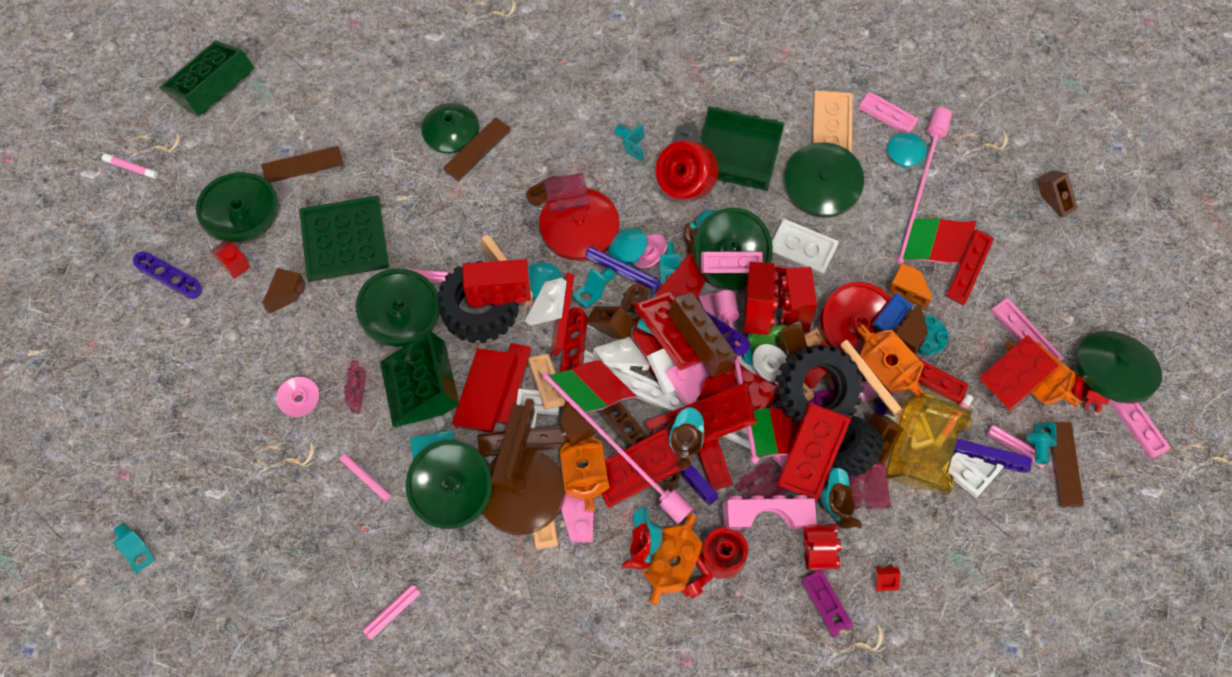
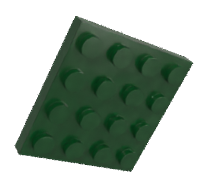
M379 195L299 209L308 282L390 268Z

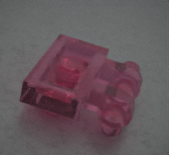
M583 173L544 180L548 201L556 200V202L549 203L551 211H564L565 208L574 206L580 208L585 204H590L589 196L581 197V195L587 194ZM568 197H574L573 199H568V200H564V199H563V198H568Z
M352 360L346 373L348 381L343 391L345 394L344 402L349 406L352 414H361L367 374L364 367L359 366V361Z
M770 461L755 467L756 470L748 476L744 475L740 478V482L734 485L738 492L745 488L749 490L744 495L745 500H751L752 496H764V499H772L773 496H784L791 491L776 484L780 471L778 470L771 475L769 471L774 466ZM760 477L765 480L758 486L753 483Z
M874 464L870 471L867 470L866 474H860L858 477L848 476L855 509L862 508L861 501H866L867 509L890 508L885 464ZM859 482H864L865 492L860 491Z

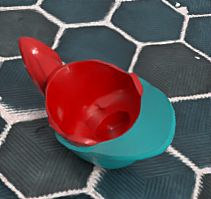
M641 507L634 514L635 529L632 531L633 541L630 546L632 558L624 561L621 566L622 569H647L651 564L652 555L660 549L662 544L661 526L650 522L647 508Z

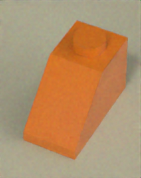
M901 264L889 292L892 294L899 293L905 300L927 309L932 299V294L921 271L916 270L913 266Z

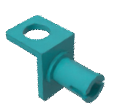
M618 124L614 133L623 138L626 153L642 162L644 160L643 150L637 144L645 137L643 125L639 124L634 130H630L623 124Z
M667 242L665 254L660 255L659 271L661 286L666 282L665 278L672 275L680 266L681 256L679 253L675 254L674 243Z
M609 267L605 268L601 273H598L594 268L590 269L586 284L574 292L572 297L584 308H588L602 298L606 283L615 278L614 271ZM587 293L591 296V300H583L580 295Z
M1055 422L1035 424L1034 434L1026 435V439L1035 447V463L1038 465L1049 464L1048 447L1057 446ZM1044 428H1049L1051 435L1048 432L1040 433V431Z
M120 524L114 529V534L118 539L113 544L127 559L135 573H139L155 561L146 544L133 530H129L126 524ZM145 554V561L141 564H136L137 557Z

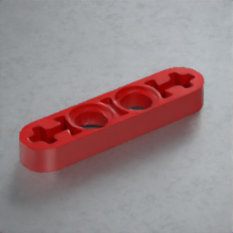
M580 307L572 308L569 311L562 356V372L571 370L573 365L577 367L584 364L588 317ZM580 331L576 338H571L574 332ZM578 349L575 355H569L571 350Z

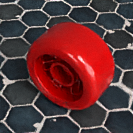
M691 140L674 141L667 145L658 156L655 166L656 180L661 190L671 198L683 201L699 200L713 189L718 178V163L713 152L704 144Z

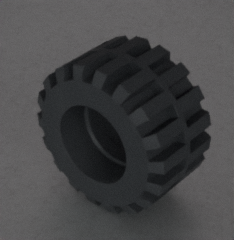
M852 416L833 466L843 469L850 477L866 474L867 470L870 471L873 465L877 464L879 456L882 455L883 451L881 449L884 447L882 442L883 436L864 419Z

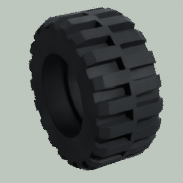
M457 266L453 269L454 273H448L445 276L446 282L443 281L440 284L437 299L443 323L448 327L449 332L453 335L457 334L458 339L465 340L467 338L469 343H475L476 340H480L481 343H487V339L492 338L494 341L499 338V334L505 335L508 332V326L512 327L515 323V318L519 312V304L515 302L505 303L503 305H494L484 313H468L459 307L461 301L466 296L463 282V267Z
M816 345L795 350V354H790L785 358L787 362L780 365L779 370L782 372L780 375H776L775 382H779L778 388H775V394L780 396V399L777 400L779 407L785 408L783 413L787 417H792L794 423H801L809 402L804 395L803 383L809 370L816 366L825 368L830 373L834 383L833 395L830 401L823 407L846 416L854 415L857 411L854 408L855 405H860L862 400L859 398V392H863V386H860L859 380H862V375L856 372L858 365L856 362L849 361L851 359L850 355L846 352L841 353V349L837 347Z

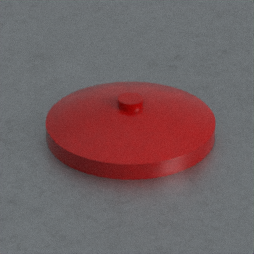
M570 188L550 198L543 207L539 219L540 234L545 245L554 254L572 261L590 260L585 257L589 247L604 253L608 251V247L619 232V215L613 202L601 192L590 188Z
M851 282L833 291L824 302L820 315V327L825 342L832 347L841 349V353H844L841 344L848 340L860 355L866 341L856 330L864 324L870 333L880 332L871 324L891 297L881 288L866 282Z

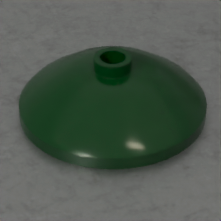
M446 103L433 108L427 113L421 126L422 136L426 144L433 150L445 154L460 152L479 134L480 129L476 114L470 108L458 103Z

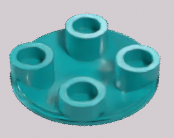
M899 133L890 139L887 153L902 168L908 169L924 160L927 154V147L919 136L912 133Z
M627 228L621 230L608 247L609 254L624 263L635 264L645 252L648 239L639 229Z
M538 262L528 267L530 288L533 293L532 299H537L545 282L562 278L560 270L553 264Z
M929 315L924 317L928 331L927 338L918 353L924 355H934L941 352L949 341L948 330L944 324L938 321L935 316Z

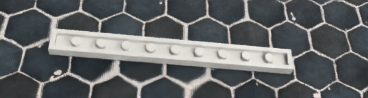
M585 350L584 363L597 361L592 353ZM609 368L637 396L636 398L667 412L684 407L676 391L664 395L660 384L629 369ZM747 427L722 436L751 449Z

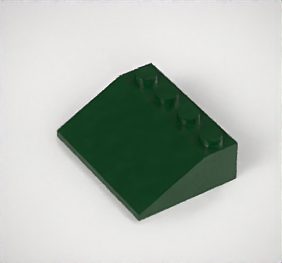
M215 40L159 88L188 112L199 116L206 113L208 107L213 103L221 100L222 95L227 91L235 88L236 83L249 76L250 71L255 67L242 49Z
M431 330L380 361L392 426L395 428L443 416L460 405L445 341Z

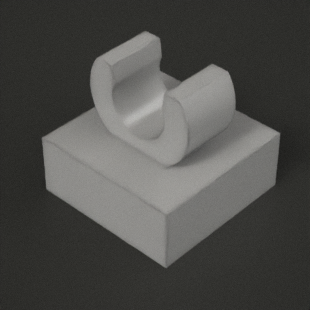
M451 411L443 416L431 418L437 433L445 432V425L453 422Z

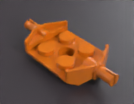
M864 324L861 325L856 331L862 335L866 342L860 357L887 387L889 393L893 394L910 390L919 400L926 396V393L918 385V379L924 364L893 330L874 334L873 332L870 333ZM894 355L897 357L898 363L894 366L888 365L886 357Z
M1011 340L1007 342L1009 345H1004L1009 351L1015 346ZM1037 342L1059 365L1060 369L1032 394L1045 406L1067 400L1074 408H1077L1078 405L1076 403L1080 405L1082 401L1071 392L1075 383V372L1051 354L1040 342Z
M589 437L573 446L567 442L560 449L565 493L568 497L584 500L586 512H590V509L592 512L595 511L593 499L610 488L605 464L604 446L602 441L594 437ZM583 461L588 462V465L586 467H578L579 463Z
M689 513L682 526L662 529L664 537L661 547L656 552L647 573L642 571L644 576L654 586L652 595L648 600L649 603L657 606L662 594L678 593L685 589L704 546L692 529L697 519L696 515ZM675 558H681L678 565L671 566Z

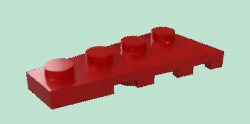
M693 251L654 296L671 292L674 298L692 293L698 299L706 279L696 266Z

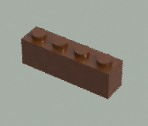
M689 293L674 298L668 315L712 378L730 372L737 355L695 296Z

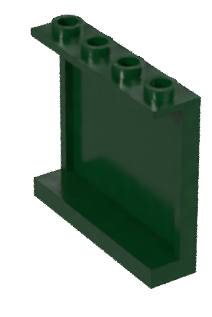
M708 106L701 141L716 157L718 163L717 180L768 191L784 123L774 119L770 120L756 115L751 116L738 111H728L719 107Z

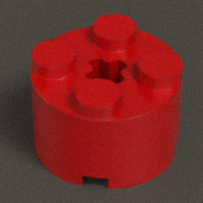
M837 524L804 526L803 546H805L804 560L807 570L840 569V558L837 556V552H841V540L836 538L838 536Z
M726 527L713 530L708 534L702 550V559L706 568L717 579H727L738 575L746 564L749 549L745 537L738 531ZM723 550L725 553L729 552V555L726 556L725 554H721V551Z

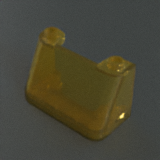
M928 393L910 397L905 403L899 426L904 430L892 449L886 470V478L898 483L949 495L955 487L954 477L948 471L959 433L968 430L971 426L972 411Z

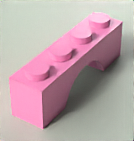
M783 495L773 496L772 499H764V496H752L751 500H743L742 496H731L729 500L722 503L724 527L731 530H746L750 528L755 517L761 512L777 514L785 521L788 529H803L805 525L817 524L815 499H807L806 495L794 496V499H786V496Z

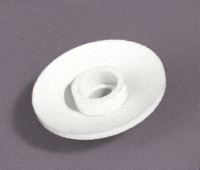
M763 344L755 349L752 360L756 371L764 379L777 383L775 382L776 375L781 374L782 371L779 370V367L782 363L787 362L785 359L787 356L778 347Z

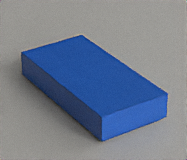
M895 293L871 325L880 332L886 330L894 331L896 326L904 319L908 310L913 306L899 293Z

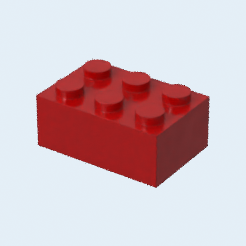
M527 259L463 264V282L468 306L503 305L511 302L522 304L526 301H531Z
M753 261L749 263L745 293L744 333L769 335L770 327L775 325L774 313L778 306V272H775L774 263Z
M786 268L784 277H781L779 296H777V308H781L782 313L779 315L780 325L789 326L799 321L803 332L808 333L810 332L817 308L812 268Z
M1027 334L979 379L1012 412L1055 374L1060 367Z
M735 362L730 372L714 378L711 375L708 376L702 385L699 396L700 400L739 385ZM740 366L743 383H746L749 387L753 410L771 408L777 397L775 388L778 387Z

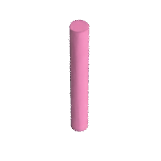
M347 454L341 456L340 461L385 502L391 498V494Z

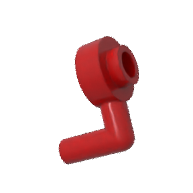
M699 555L696 565L702 576L685 586V589L682 590L685 597L691 596L692 599L704 592L702 587L713 579V574L706 568L701 555Z

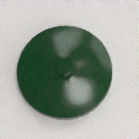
M819 142L801 148L791 157L785 170L784 185L789 199L801 211L815 217H835L850 210L859 200L864 187V172L858 159L849 150L837 144Z
M236 172L213 180L202 190L196 202V215L201 227L210 236L222 241L238 242L254 238L268 229L277 216L279 203L273 186L266 179L252 173Z
M725 208L710 214L699 225L693 240V256L700 273L701 252H762L763 262L771 263L773 244L766 225L758 216L742 208ZM701 273L711 284L722 289L738 290L746 288L748 273Z
M396 268L379 272L369 278L358 293L356 299L358 322L363 331L378 343L394 347L405 346L427 331H433L440 315L437 290L426 277L412 270Z
M1113 331L1093 333L1082 341L1076 351L1075 363L1081 378L1091 389L1110 400L1127 404L1140 403L1151 398L1161 384L1162 370L1155 355L1140 341L1126 334Z
M454 440L433 443L424 448L414 458L408 469L406 477L407 499L415 514L422 521L433 527L457 529L467 526L484 513L491 501L494 485L491 483L492 470L483 454L467 443Z

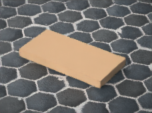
M814 90L812 144L819 142L833 143L846 148L852 153L853 93Z
M848 340L844 341L841 344L843 352L851 356V362H856L858 371L892 414L896 417L900 415L902 408Z

